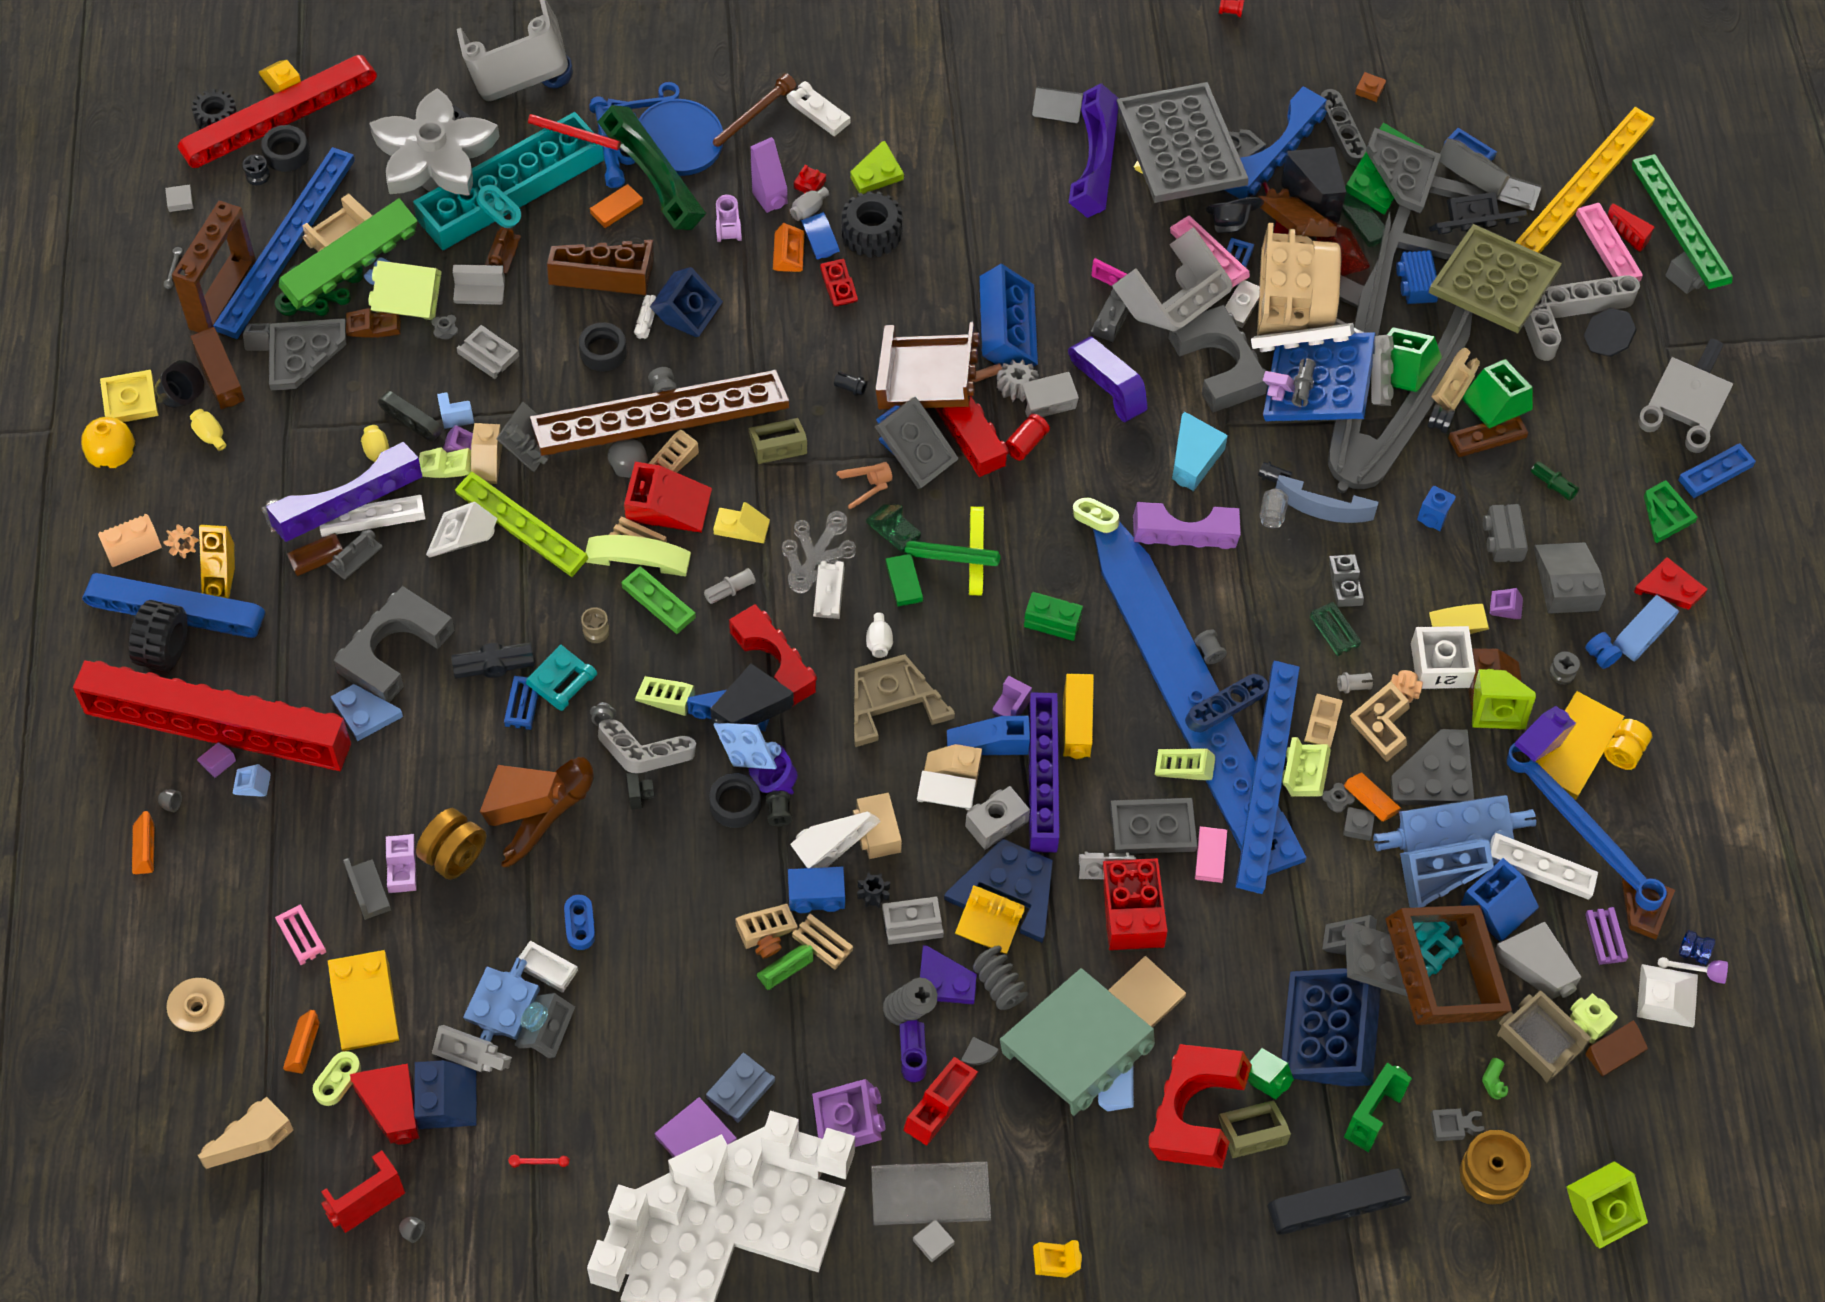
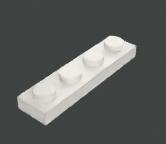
M1348 323L1254 336L1251 339L1252 349L1260 348V352L1275 350L1274 346L1284 345V349L1299 347L1300 342H1309V345H1319L1324 343L1323 339L1333 338L1334 342L1349 340L1348 336L1355 333L1354 324Z
M416 495L365 504L320 525L321 535L325 537L333 533L338 535L424 520L425 513L422 496Z
M1498 833L1493 835L1490 848L1494 864H1497L1504 858L1525 876L1588 900L1593 896L1598 875L1597 871Z

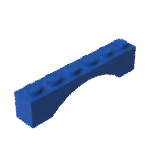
M1303 86L1290 100L1287 114L1288 126L1280 139L1262 152L1240 158L1248 176V185L1225 189V191L1239 199L1249 198L1251 195L1255 196L1260 190L1261 184L1265 180H1270L1277 166L1281 167L1284 164L1287 151H1295L1301 139L1308 137L1314 125L1324 119L1327 112L1325 110L1327 99Z

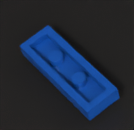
M1739 443L1680 474L1678 481L1693 498H1696L1752 468L1756 461Z

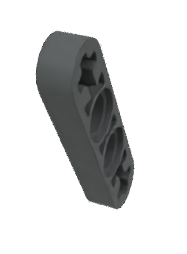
M1333 89L1324 90L1321 93V97L1327 99L1325 119L1346 162L1350 165L1358 166L1367 147L1341 94ZM1339 115L1344 117L1345 120L1339 122L1334 120L1333 116ZM1350 133L1353 138L1345 139L1341 134Z

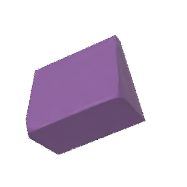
M455 425L448 432L443 449L447 453L466 448L471 450L473 433Z
M1518 589L1492 591L1490 614L1511 619H1521L1523 597Z
M218 742L200 756L197 761L216 778L231 766L236 759L230 749Z

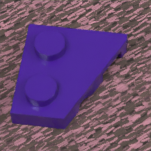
M923 945L920 978H926L932 982L937 991V1001L974 1005L977 974L934 949Z

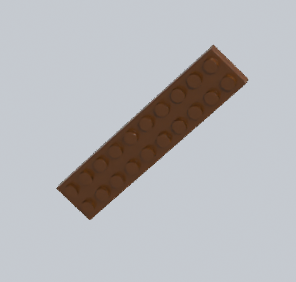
M773 370L530 416V421L540 454L543 456L789 408V399L777 371Z

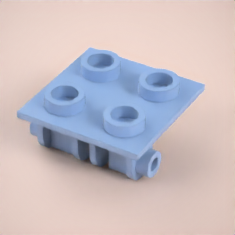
M713 724L733 767L777 768L774 758L781 753V747L776 742H765L758 725Z

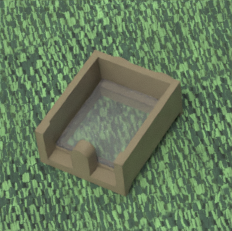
M1540 990L1534 997L1530 994L1526 996L1518 1005L1520 1009L1515 1014L1509 1012L1499 1022L1501 1028L1497 1036L1502 1037L1548 1083L1586 1048L1591 1037Z

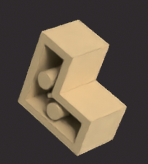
M1389 682L1350 715L1351 723L1386 762L1407 746L1406 737L1393 722L1410 709L1409 700L1392 682Z

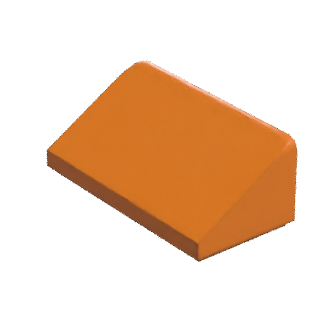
M783 223L776 230L773 270L801 272L803 270L805 231Z
M144 811L133 825V874L153 873L154 822L148 811Z
M315 1010L308 1011L298 1020L283 1066L285 1071L301 1074L305 1072L320 1024Z

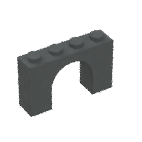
M1224 305L1202 312L1177 331H1169L1168 339L1179 357L1202 348L1214 347L1228 352L1234 358L1237 364L1234 368L1204 380L1202 396L1212 413L1266 394L1268 385L1263 381L1267 370L1262 369L1256 352L1250 349L1245 334L1239 331L1233 314L1228 313Z
M402 586L397 592L389 596L387 603L380 611H376L371 616L368 624L354 634L352 641L345 648L338 651L334 659L337 673L351 683L390 703L404 685L399 672L375 657L374 652L378 643L390 634L408 632L439 649L455 631L452 617Z

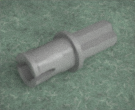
M747 568L730 578L724 577V581L706 589L704 595L706 600L713 604L729 595L735 596L737 591L754 584L756 580L752 571Z

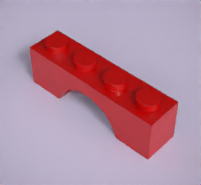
M754 604L729 619L730 634L744 651H765L778 660L780 668L775 674L774 679L793 691L794 705L816 692L817 676L811 667L806 668L802 663L799 652L795 648H790L785 635L780 629L776 630L774 628L771 618L766 611L761 612L757 605Z

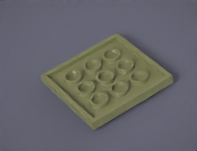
M1473 224L1431 284L1429 293L1519 333L1560 271L1562 263Z

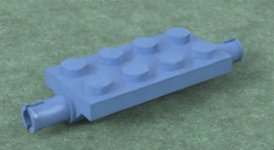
M1507 795L1400 811V828H1397V831L1374 834L1373 841H1385L1374 844L1376 851L1399 847L1405 853L1476 839L1489 840L1491 843L1495 833L1514 840L1513 829L1535 827L1536 819L1525 820V818L1536 816L1533 809L1510 813Z

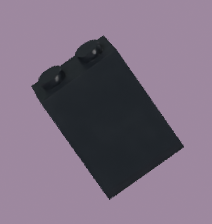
M1335 148L1287 151L1281 179L1282 187L1289 190L1291 197H1298L1332 224L1339 223L1346 189Z

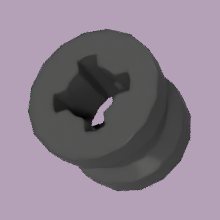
M1570 652L1558 653L1549 669L1551 679L1558 684L1565 685L1571 683L1580 667L1578 657Z

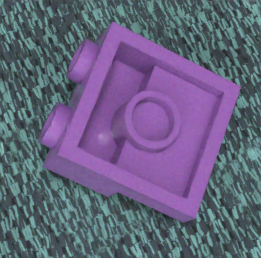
M866 1079L812 1094L818 1138L823 1139L826 1128H830L855 1136V1147L882 1140L881 1132L885 1131V1122L883 1116L878 1114L877 1104L881 1103V1095L878 1088L874 1087Z

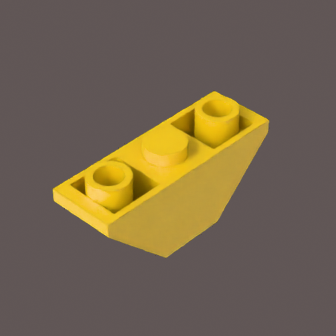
M200 525L202 594L229 599L235 570L234 542L227 526Z

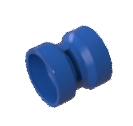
M1606 632L1596 635L1585 646L1588 653L1597 658L1596 662L1602 669L1614 664L1623 653L1618 646L1612 645L1611 638Z

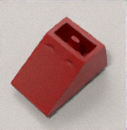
M635 462L624 502L625 517L636 523L702 533L712 488L663 466Z
M1158 858L1103 861L1106 928L1109 950L1165 947L1167 924Z

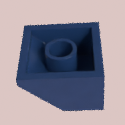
M690 267L675 271L650 305V308L665 324L694 337H699L723 301Z
M444 1060L415 1062L414 1117L418 1128L477 1126V1071Z

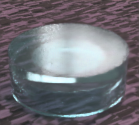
M539 1002L530 1004L521 1017V1025L530 1032L537 1031L545 1023L548 1009Z

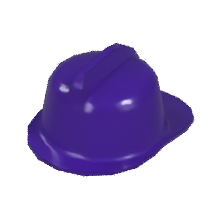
M780 745L781 753L774 758L777 766L776 769L749 768V772L762 793L785 791L792 795L794 793L792 787L798 776L797 770L784 748Z

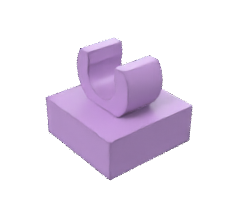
M1265 371L1263 381L1269 386L1268 396H1272V400L1283 401L1285 391L1294 392V380L1289 375Z

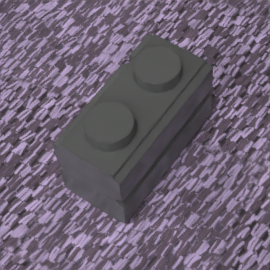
M1519 504L1506 506L1492 505L1489 507L1487 515L1483 516V529L1489 533L1487 551L1492 552L1493 561L1507 562L1508 560L1510 562L1523 561L1528 551V545Z

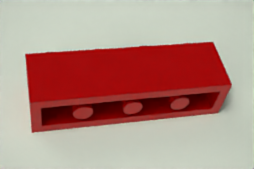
M970 396L969 407L935 408L978 477L1006 466L1008 448L1004 441L998 439L993 424L987 422L982 407L979 403L976 404L972 396Z

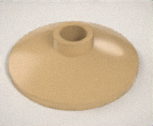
M192 978L183 981L173 989L167 1000V1013L171 1022L179 1029L189 1032L202 1031L211 1027L223 1013L225 1006L223 992L215 982L206 978ZM198 1005L203 1006L201 1010L193 1011L194 1007Z

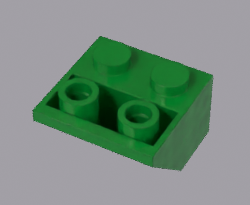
M1392 327L1387 334L1393 337L1394 349L1391 351V360L1393 362L1391 385L1392 387L1417 392L1442 358L1435 336Z
M1505 359L1484 368L1464 393L1462 400L1488 428H1492L1533 409V387Z

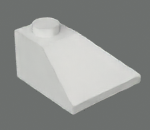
M476 502L444 512L426 555L434 557L488 541L494 534V526L498 518Z
M1642 964L1637 1017L1693 1028L1695 1025L1698 975Z

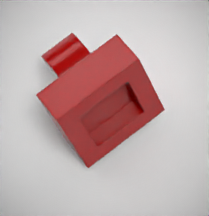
M804 165L794 181V189L804 193L819 191L826 182V174L821 173L817 169L809 168L808 165Z

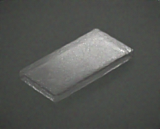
M988 1162L871 1166L874 1225L932 1223L935 1219L938 1223L991 1221Z

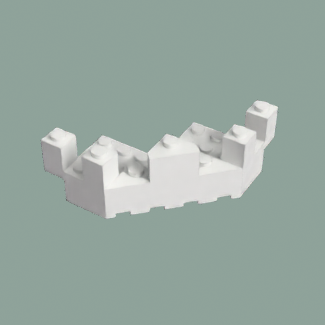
M770 1111L765 1127L728 1145L721 1134L668 1160L670 1173L637 1189L618 1184L608 1211L610 1219L608 1232L604 1242L597 1240L587 1267L590 1283L619 1292L625 1274H629L620 1299L621 1302H715L734 1247L819 1272L846 1192V1187L819 1179L822 1172L846 1179L855 1154V1136L826 1128L824 1137L821 1139L799 1132V1119Z

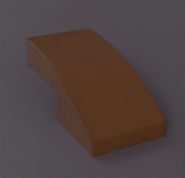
M370 308L346 313V334L353 337L400 334V315L384 312L373 313Z

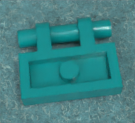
M1420 922L1413 924L1428 977L1432 974H1437L1442 969V964L1448 958H1453L1459 952L1458 948L1463 944L1461 937L1457 935L1451 940L1445 936L1450 928L1445 922ZM1436 944L1441 950L1433 956L1428 951Z

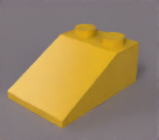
M385 950L328 960L330 983L342 1051L399 1041L390 967Z

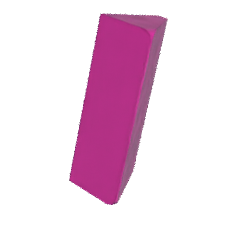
M1096 258L1093 260L1091 276L1111 286L1127 275Z

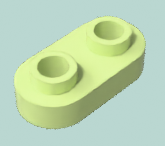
M1092 498L1079 499L1073 505L1075 519L1100 532L1109 533L1116 530L1119 526L1118 512Z
M345 1051L335 1055L315 1081L313 1093L320 1104L331 1106L338 1103L352 1085L350 1074L361 1071L360 1062L354 1053ZM345 1066L351 1067L348 1072H342V1069ZM328 1089L334 1090L331 1095L324 1094Z

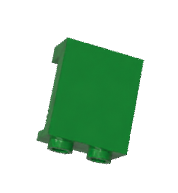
M1386 1063L1352 1116L1344 1138L1369 1153L1383 1126V1122L1371 1115L1384 1096H1388L1398 1103L1402 1101L1412 1080L1404 1069Z

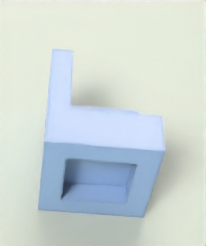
M447 392L437 394L444 429L452 428L455 425L474 424L470 401L450 404Z

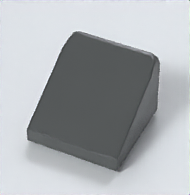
M271 323L247 324L243 333L245 350H269Z

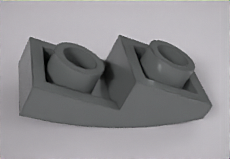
M1355 554L1329 556L1331 580L1337 607L1362 606L1364 596L1359 582L1360 571Z

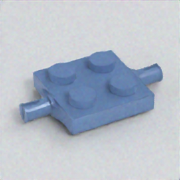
M516 958L511 972H501L488 966L486 967L463 1017L465 1021L478 1025L483 1030L480 1039L491 1042L493 1035H504L517 1040L540 990L538 985L521 978L527 961Z

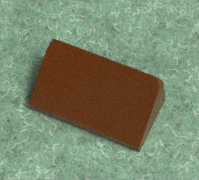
M1633 1020L1591 1045L1585 1055L1601 1076L1604 1077L1645 1052L1648 1047L1637 1024Z

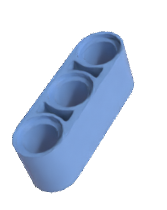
M1656 595L1619 634L1613 645L1618 646L1624 655L1635 662L1671 624L1679 610Z

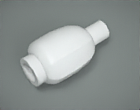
M883 613L874 614V622L869 626L866 636L867 647L872 651V655L877 658L887 656L893 644L892 630L884 622Z

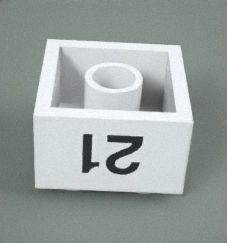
M1469 626L1416 627L1411 641L1414 670L1418 675L1417 681L1423 682L1422 689L1470 688L1475 675V665Z

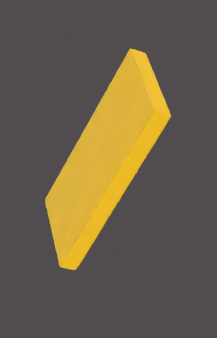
M1576 691L1565 710L1570 718L1576 722V725L1560 747L1536 761L1575 800L1599 762L1619 724L1625 717Z

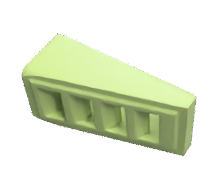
M645 676L635 701L686 716L688 711L687 699L695 695L694 685ZM652 686L653 690L651 694L645 695L648 687ZM658 690H663L660 697H656ZM668 692L672 693L670 699L666 698ZM677 695H681L680 700H675Z
M1158 749L1155 775L1157 777L1212 780L1215 755L1208 749ZM1168 757L1172 758L1170 769H1167ZM1179 758H1182L1181 768L1178 769ZM1190 759H1193L1192 769H1189Z

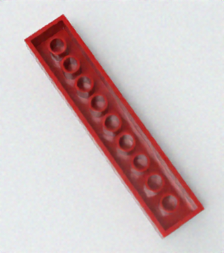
M85 660L73 686L80 705L87 715L216 744L219 742L229 747L340 772L351 746L344 718L335 713L323 714L315 712L308 707L297 708L281 701H276L275 703L265 701L254 695L247 697L238 695L231 690L220 691L212 689L205 684L194 685L178 678L167 679L151 672L144 674L135 672L128 667L118 668L109 666L102 661L91 662Z

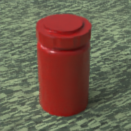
M1031 414L1005 442L1008 454L1016 460H1023L1049 432L1050 427L1046 420L1037 414Z

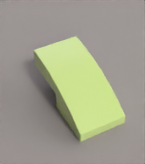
M441 447L420 452L419 462L422 476L448 478L468 475L471 472V450L466 448L447 453Z

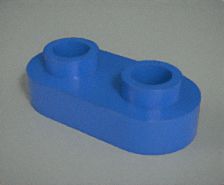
M574 895L564 905L567 941L572 948L585 950L595 941L593 908L588 897ZM578 909H581V910L584 911V912H583L582 914H580V915H577V914L574 913V912H575L576 910H578ZM583 934L586 936L583 940L577 939L578 935Z

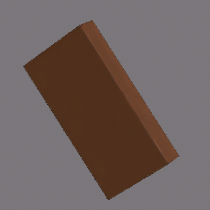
M333 533L291 551L287 555L296 575L299 576L333 560L332 557L334 555L337 556L343 549L336 533Z

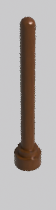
M786 73L776 80L775 88L715 137L713 145L716 147L721 146L780 95H787L795 90V80Z

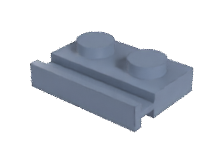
M743 1052L706 1093V1098L739 1123L775 1082V1077L767 1073L762 1066Z

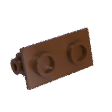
M500 227L485 263L487 266H503L504 274L506 275L521 239V235L514 234L513 227Z

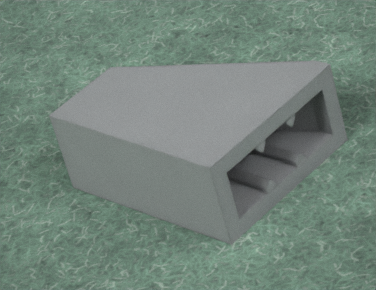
M1545 922L1497 944L1494 951L1497 962L1539 991L1541 990L1550 999L1560 995L1564 998L1577 990L1576 986L1581 979V975Z

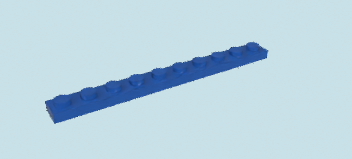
M331 148L213 325L216 332L238 339L302 242L305 235L302 225L308 223L312 227L354 163L353 154Z
M1275 660L1271 666L1236 881V888L1263 894L1266 885L1300 668L1299 666Z

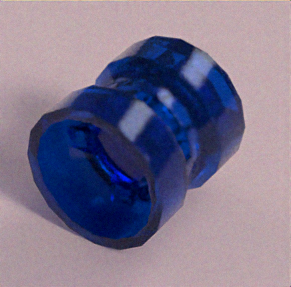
M1688 929L1681 943L1678 955L1684 958H1695L1698 963L1706 965L1712 954L1715 939L1699 937L1696 932Z

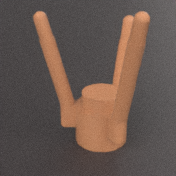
M887 462L837 472V476L840 479L867 474L870 484L877 485L849 504V509L864 502L877 492L888 488L886 482L892 481V472Z

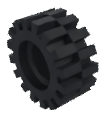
M212 89V93H208L207 90L203 91L204 96L199 94L197 95L198 100H193L192 111L199 129H203L237 112L233 96L231 97L228 92L225 94L224 90L221 89L219 93L216 92V89ZM213 109L223 110L218 114H207L209 111Z

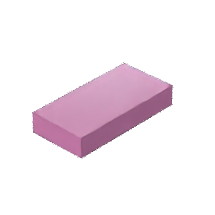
M1200 826L1195 880L1222 883L1227 830Z

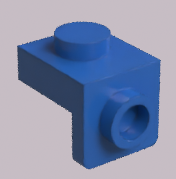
M1432 486L1422 503L1417 520L1427 527L1440 531L1445 523L1448 511L1455 501V495Z

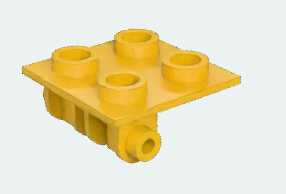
M973 885L955 934L989 948L999 945L1002 947L1001 953L1007 955L1025 906Z

